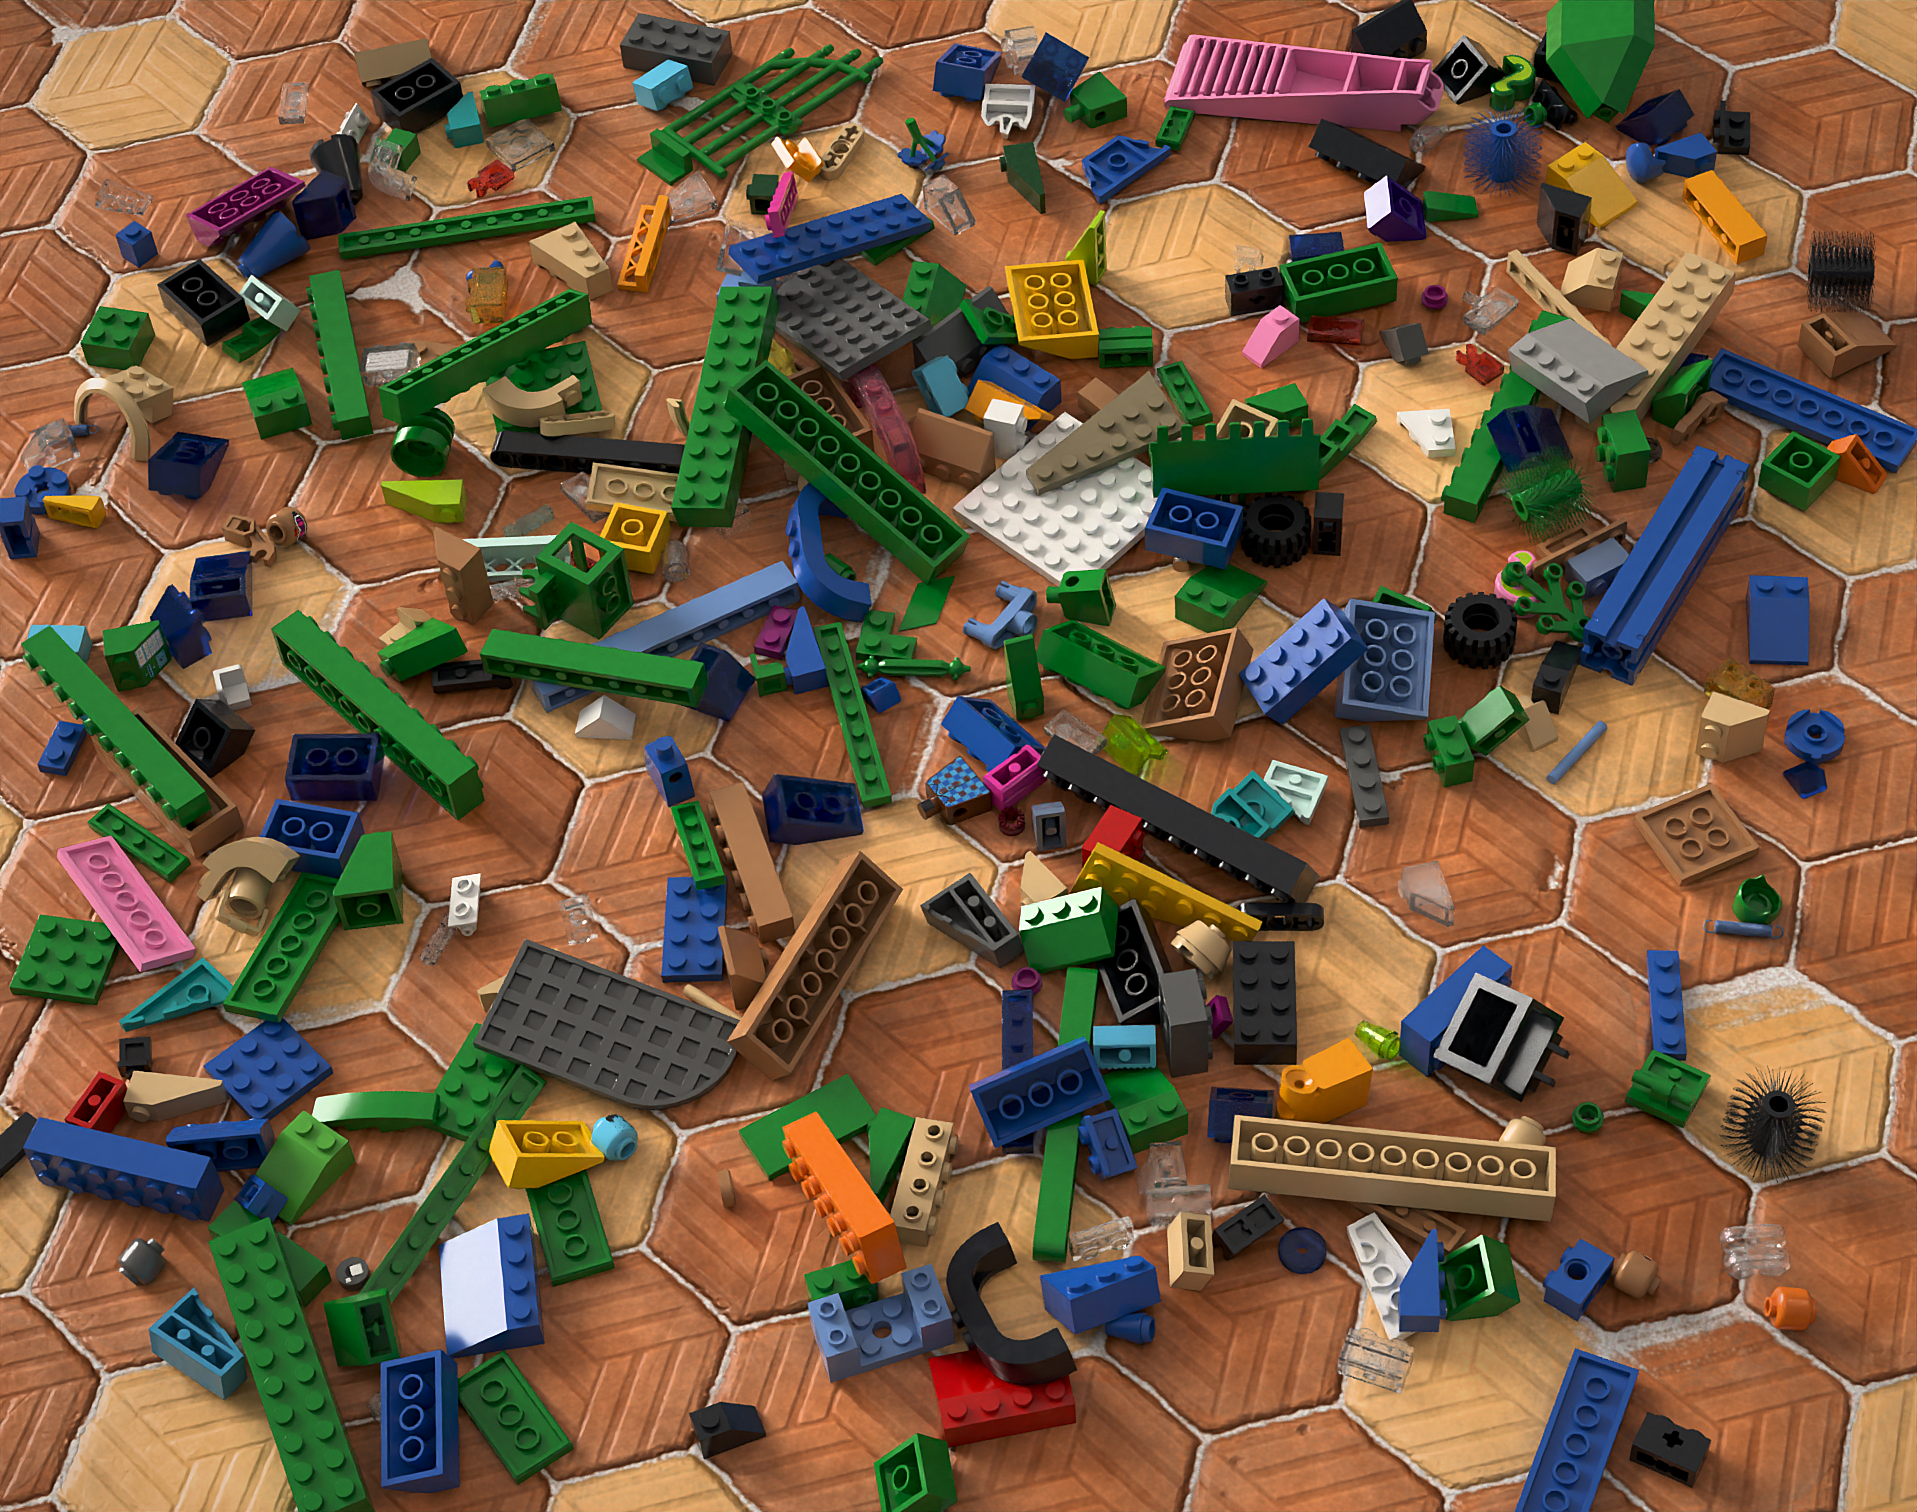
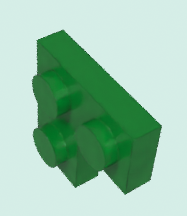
M868 610L855 652L856 660L865 661L871 655L875 656V660L878 662L884 659H914L917 638L892 635L896 620L895 613Z

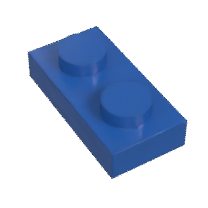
M58 721L37 764L40 772L67 776L88 733L83 724Z

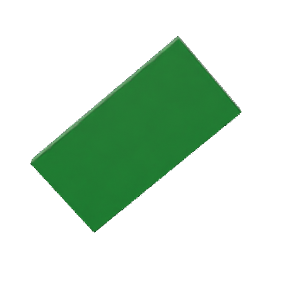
M848 1074L739 1130L741 1139L769 1181L790 1171L788 1165L792 1163V1159L788 1158L782 1145V1141L786 1140L782 1127L817 1111L839 1144L867 1130L870 1119L876 1117V1114Z
M586 1169L539 1188H525L553 1287L615 1268Z
M505 1350L458 1378V1402L517 1485L574 1449L569 1438Z

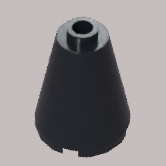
M346 134L331 135V140L326 142L323 139L319 140L312 146L309 152L312 165L341 205L350 207L358 204L363 197L360 149L355 138Z

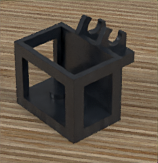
M1475 972L1433 1057L1460 1073L1522 1102L1528 1090L1536 1092L1540 1082L1554 1087L1556 1081L1542 1074L1551 1054L1555 1053L1568 1059L1570 1053L1559 1047L1563 1036L1558 1034L1557 1031L1564 1020L1563 1016L1537 1000Z

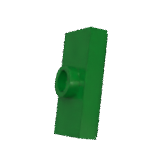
M1170 106L1155 139V146L1163 147V145H1167L1172 150L1180 151L1195 118V111Z

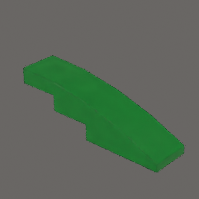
M1354 403L1341 421L1335 419L1323 436L1320 435L1319 481L1333 470L1378 422L1375 415Z
M370 1091L323 1096L316 1098L312 1116L329 1128L343 1125L349 1131L377 1127L384 1133L435 1123L440 1096L437 1093L411 1091Z

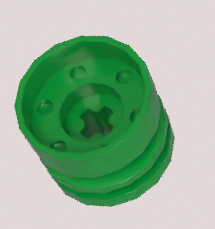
M433 407L431 411L412 418L409 423L398 424L390 452L394 464L407 474L417 477H431L440 474L447 464L455 433L454 421L448 414Z

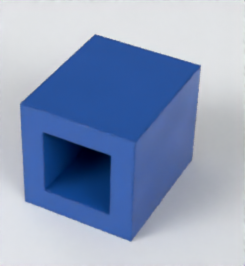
M133 221L115 235L122 257L138 268L158 254L152 232L136 221Z

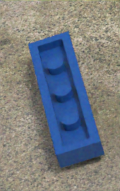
M1647 950L1646 962L1653 1049L1678 1061H1686L1687 1050L1679 952Z

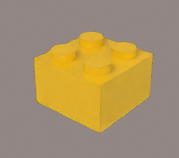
M615 502L600 537L624 549L628 570L654 574L671 535L668 512ZM599 550L600 559L605 553Z

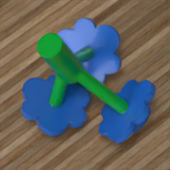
M907 119L905 124L913 138L911 149L903 148L898 153V157L908 166H919L921 163L926 162L928 158L933 163L925 168V172L930 169L934 172L938 169L942 170L946 164L944 159L949 153H945L938 159L936 156L943 152V144L946 141V137L935 130L930 135L923 136L915 119ZM917 144L921 145V152L916 150Z

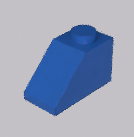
M1701 132L1655 149V158L1666 161L1662 167L1665 173L1691 178L1710 170L1714 171L1717 151Z

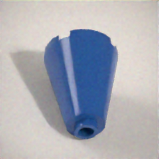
M275 211L238 258L240 265L237 268L247 279L251 275L259 278L306 254L310 250V246L304 236L300 237L296 232V226L280 211Z

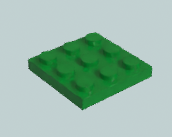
M40 914L10 983L11 993L97 1006L121 945L105 923Z

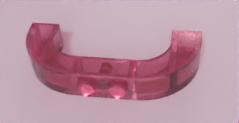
M873 363L842 381V387L858 409L864 408L881 440L888 465L921 494H926L923 468L909 425L881 372Z

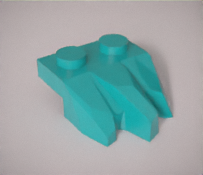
M1253 770L1233 790L1229 787L1214 802L1211 812L1212 815L1261 840L1274 834L1295 813L1294 809Z

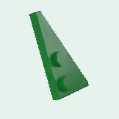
M964 299L959 307L983 345L1019 344L1014 316L998 312L988 306L984 311L975 308L970 299Z

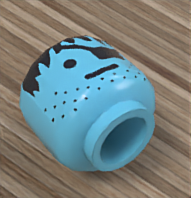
M617 1114L600 1118L594 1124L591 1142L608 1160H626L636 1151L638 1133L622 1116Z

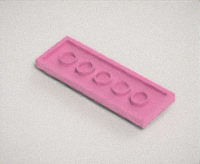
M112 836L58 849L57 859L140 972L194 957L196 950L194 945Z

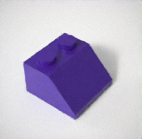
M1385 176L1364 192L1367 228L1371 234L1377 235L1386 242L1423 240L1427 237L1422 200L1393 179Z

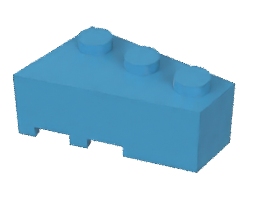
M194 1287L148 1329L154 1354L223 1400L229 1397L247 1379L243 1354L224 1328H221L216 1322L213 1313L200 1300L199 1294Z

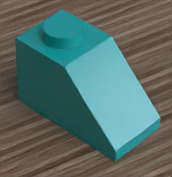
M473 91L467 92L447 113L449 124L444 125L447 139H453L454 148L484 143Z

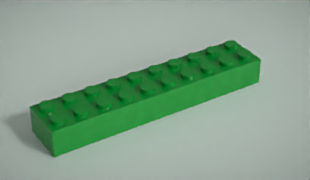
M720 287L671 505L679 527L732 528L752 432L724 407L729 389L769 358L779 311V304L773 287Z
M768 360L763 361L729 389L724 408L924 583L929 585L964 553L970 538L967 532Z
M297 610L271 628L282 664L456 820H460L485 801L482 792L484 786L478 776L479 766L471 756L466 757L463 755L453 740H446L436 725H429L424 720L422 714L416 708L411 709L399 693L396 692L394 694L389 690L386 682L381 677L376 678L373 676L364 662H357L349 649L345 646L340 647L331 633L328 631L323 632L311 616L306 617L301 611Z
M269 1217L208 1241L298 1511L375 1512L283 1244Z

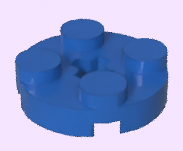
M35 465L18 481L14 493L16 497H27L32 514L42 515L47 514L43 502L45 496H71V488L66 473L56 468H43L41 465ZM42 489H48V491H42L39 493V491Z
M1810 709L1802 710L1795 713L1789 719L1784 744L1795 756L1806 760L1810 765L1818 766L1823 761H1829L1840 754L1845 740V728L1840 719L1828 711L1820 710L1819 713H1810ZM1809 733L1813 735L1819 733L1821 736L1819 739L1810 737Z

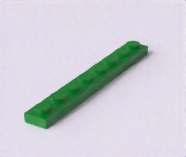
M837 622L814 627V636L826 668L827 682L863 809L891 803L890 789L842 624Z

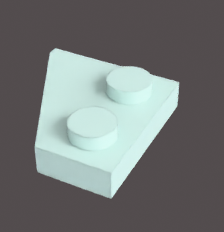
M1272 760L1263 779L1294 809L1295 813L1293 815L1305 825H1310L1328 784L1327 775Z

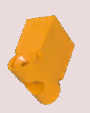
M1349 1037L1303 1060L1302 1066L1291 1065L1284 1068L1281 1074L1275 1119L1323 1124L1366 1106L1373 1068Z

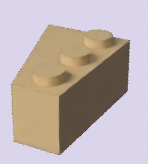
M576 222L529 241L533 264L538 267L543 266L555 278L560 277L566 281L567 286L571 289L589 294V300L613 291L609 267Z

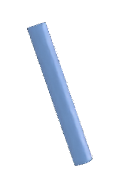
M1598 721L1547 775V780L1551 784H1556L1607 730V725L1602 721Z

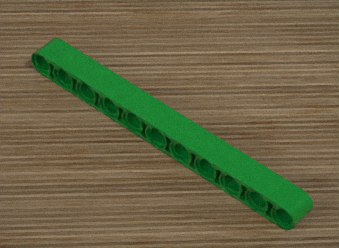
M1068 967L1058 1047L1084 1036L1091 1049L1099 987V969ZM1084 1110L1048 1125L1033 1240L1034 1261L1066 1263L1080 1148L1077 1128L1080 1126L1079 1122L1083 1118Z

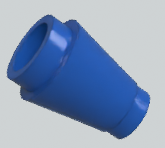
M1146 1312L1128 1314L1105 1323L1106 1335H1112L1113 1337L1144 1345L1145 1342L1151 1343L1154 1339L1155 1318L1154 1316H1148Z

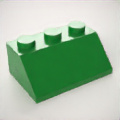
M538 74L528 80L516 79L507 85H491L486 87L485 90L479 91L482 110L489 128L562 111L558 88L553 74Z
M913 261L902 301L930 319L931 325L934 327L959 308L965 296L966 284L938 263Z
M1103 887L1021 906L1019 933L1030 968L1042 974L1114 957L1119 906Z

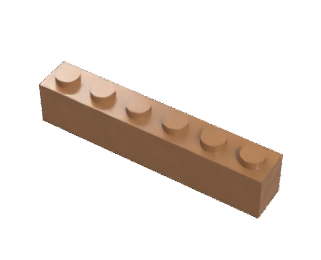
M744 782L710 791L712 803L707 804L711 821L717 820L718 822L715 830L719 843L725 842L727 848L723 849L727 865L733 864L734 871H731L734 886L735 888L741 887L743 893L739 894L743 911L749 910L751 916L747 917L751 933L758 934L761 944L794 935L793 916Z

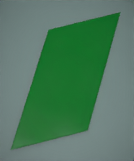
M955 576L933 580L929 585L924 582L918 583L898 631L937 623Z

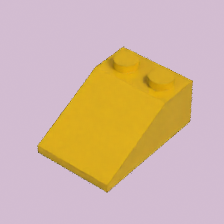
M1586 142L1547 165L1546 184L1592 197L1589 222L1598 229L1603 228L1638 205L1636 198L1604 155Z
M498 1120L489 1148V1153L507 1187L518 1190L542 1187L603 1163L605 1159L603 1153L592 1144V1134L584 1121Z

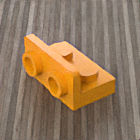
M777 137L772 142V146L787 169L808 183L814 176L820 173L825 164L807 138H804L798 146L788 139L785 142L780 137Z

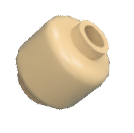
M1522 1116L1521 1119L1510 1120L1499 1142L1544 1146L1546 1136L1542 1132L1544 1128L1541 1124L1529 1117Z

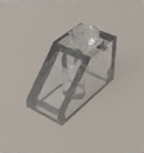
M944 174L923 185L924 208L955 236L976 224V220L960 189Z
M61 418L38 428L22 452L20 459L28 472L35 465H41L43 468H54L80 457L73 434L64 418Z
M1438 861L1403 867L1402 878L1397 884L1400 897L1406 898L1409 909L1444 926H1453L1455 907Z

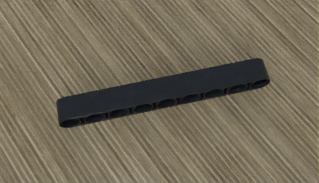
M501 431L496 435L490 459L494 464L501 467L591 474L594 462L679 474L685 445L567 435L545 436L540 433Z

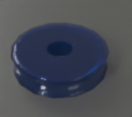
M1306 1227L1294 1228L1286 1232L1280 1239L1278 1246L1279 1259L1283 1266L1291 1272L1298 1274H1308L1318 1270L1324 1264L1327 1255L1326 1242L1321 1234ZM1303 1247L1306 1248L1308 1252L1305 1254H1301L1297 1251V1249Z

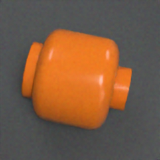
M1780 1286L1773 1291L1771 1297L1766 1298L1764 1312L1767 1317H1770L1771 1323L1776 1329L1803 1331L1807 1329L1809 1324L1814 1323L1817 1305L1815 1298L1811 1297L1806 1289Z

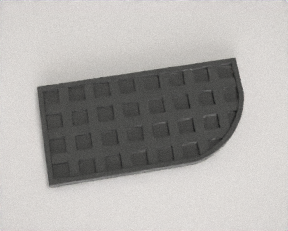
M841 258L797 271L777 291L778 295L776 298L779 304V311L775 325L776 332L841 381L933 329L930 319Z
M525 939L473 1044L476 1049L518 1065L523 1064L531 1070L624 1106L639 1110H664L688 1104L702 1097L727 1076L739 1053L727 1043V1040L740 1020Z

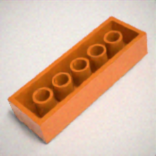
M817 1111L782 1127L786 1140L782 1141V1145L788 1158L792 1159V1163L788 1166L796 1182L801 1180V1186L807 1199H814L813 1203L820 1218L826 1217L827 1226L833 1237H840L839 1242L845 1255L853 1256L852 1261L858 1274H865L870 1283L875 1284L906 1269L907 1266L894 1220Z

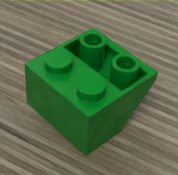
M388 1287L323 1303L338 1366H366L400 1358L402 1348Z

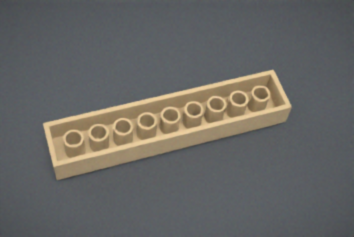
M1235 1115L1228 1189L1551 1222L1556 1198V1147Z

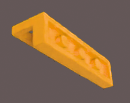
M659 195L656 206L641 205L618 279L617 287L619 290L649 292L672 216L669 196ZM646 214L653 215L650 224L645 221ZM647 233L645 242L642 244L639 241V237ZM641 253L639 261L636 264L633 261V257ZM634 274L636 282L626 281L628 276Z

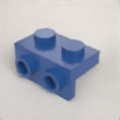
M1117 1108L1091 1117L1088 1115L1080 1120V1126L1077 1128L1079 1138L1083 1145H1088L1091 1154L1088 1157L1089 1166L1094 1175L1098 1174L1100 1182L1138 1168Z

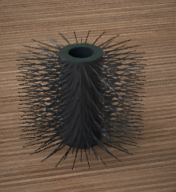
M1813 231L1815 246H1812L1807 266V285L1809 284L1808 290L1810 295L1808 294L1811 312L1813 298L1817 312V299L1814 297V293L1817 296L1819 291V307L1821 306V312V297L1824 300V309L1826 305V311V298L1830 311L1832 297L1834 312L1835 305L1837 307V304L1839 305V311L1841 304L1842 307L1844 304L1846 312L1844 296H1847V309L1849 303L1850 312L1849 296L1852 300V311L1854 305L1856 312L1855 296L1857 309L1862 303L1864 311V304L1866 309L1867 303L1869 312V296L1867 294L1869 295L1871 287L1874 285L1876 267L1874 265L1873 251L1870 249L1868 253L1869 247L1866 231L1865 241L1867 248L1864 246L1861 231V243H1859L1858 234L1854 242L1852 232V245H1850L1847 231L1846 246L1842 231V244L1844 248H1840L1838 231L1837 240L1839 246L1835 242V234L1833 237V232V245L1830 239V232L1827 245L1825 231L1822 246L1819 231L1817 251V236L1815 237V231ZM1870 232V243H1869V245H1870V248H1873V250H1874V245H1873L1872 236H1871V232ZM1811 234V240H1810L1809 254H1810L1811 244H1812V234Z
M1780 1072L1779 1088L1777 1074V1090L1776 1080L1773 1086L1771 1075V1090L1769 1083L1767 1085L1765 1079L1763 1080L1764 1087L1766 1085L1769 1091L1768 1093L1764 1091L1763 1086L1761 1088L1760 1084H1757L1758 1081L1756 1082L1752 1079L1756 1087L1758 1086L1761 1089L1762 1095L1757 1090L1755 1091L1753 1087L1751 1088L1747 1083L1743 1082L1742 1084L1753 1090L1759 1098L1756 1095L1754 1097L1752 1093L1750 1095L1749 1092L1746 1094L1743 1090L1740 1089L1739 1091V1089H1736V1091L1749 1096L1752 1102L1745 1101L1743 1098H1738L1735 1095L1731 1100L1743 1101L1751 1108H1747V1106L1743 1108L1733 1102L1727 1106L1742 1109L1748 1114L1741 1115L1739 1112L1734 1111L1736 1109H1729V1117L1738 1118L1739 1116L1746 1122H1736L1733 1118L1729 1119L1728 1117L1724 1123L1741 1126L1743 1129L1736 1130L1724 1126L1722 1130L1740 1132L1739 1134L1743 1133L1740 1137H1727L1734 1140L1737 1138L1748 1141L1728 1145L1739 1147L1744 1144H1751L1750 1147L1739 1151L1745 1152L1748 1149H1753L1747 1154L1748 1156L1753 1152L1756 1154L1752 1157V1160L1759 1156L1755 1172L1762 1156H1764L1761 1171L1765 1163V1178L1766 1162L1768 1175V1159L1769 1168L1772 1162L1774 1173V1157L1776 1165L1778 1162L1780 1169L1782 1168L1781 1161L1779 1162L1776 1157L1777 1154L1792 1171L1796 1172L1789 1161L1787 1162L1784 1159L1783 1153L1798 1165H1803L1792 1158V1155L1790 1156L1786 1150L1789 1153L1791 1151L1796 1156L1800 1155L1802 1158L1804 1157L1805 1159L1806 1157L1807 1159V1156L1796 1152L1793 1146L1796 1149L1800 1147L1802 1150L1810 1151V1153L1814 1148L1802 1147L1794 1140H1801V1142L1803 1141L1805 1144H1811L1812 1146L1818 1142H1812L1811 1140L1815 1138L1814 1133L1818 1131V1126L1821 1125L1805 1123L1802 1119L1810 1118L1822 1122L1823 1118L1802 1114L1805 1111H1820L1812 1108H1798L1801 1105L1815 1104L1813 1101L1811 1103L1808 1101L1802 1104L1795 1103V1101L1799 1102L1803 1098H1809L1808 1095H1802L1793 1100V1097L1798 1094L1796 1092L1792 1096L1789 1095L1793 1091V1086L1791 1089H1788L1789 1093H1786L1791 1074L1784 1091H1782L1784 1077L1780 1085ZM1799 1126H1810L1816 1131H1804ZM1797 1133H1805L1810 1137L1803 1139Z

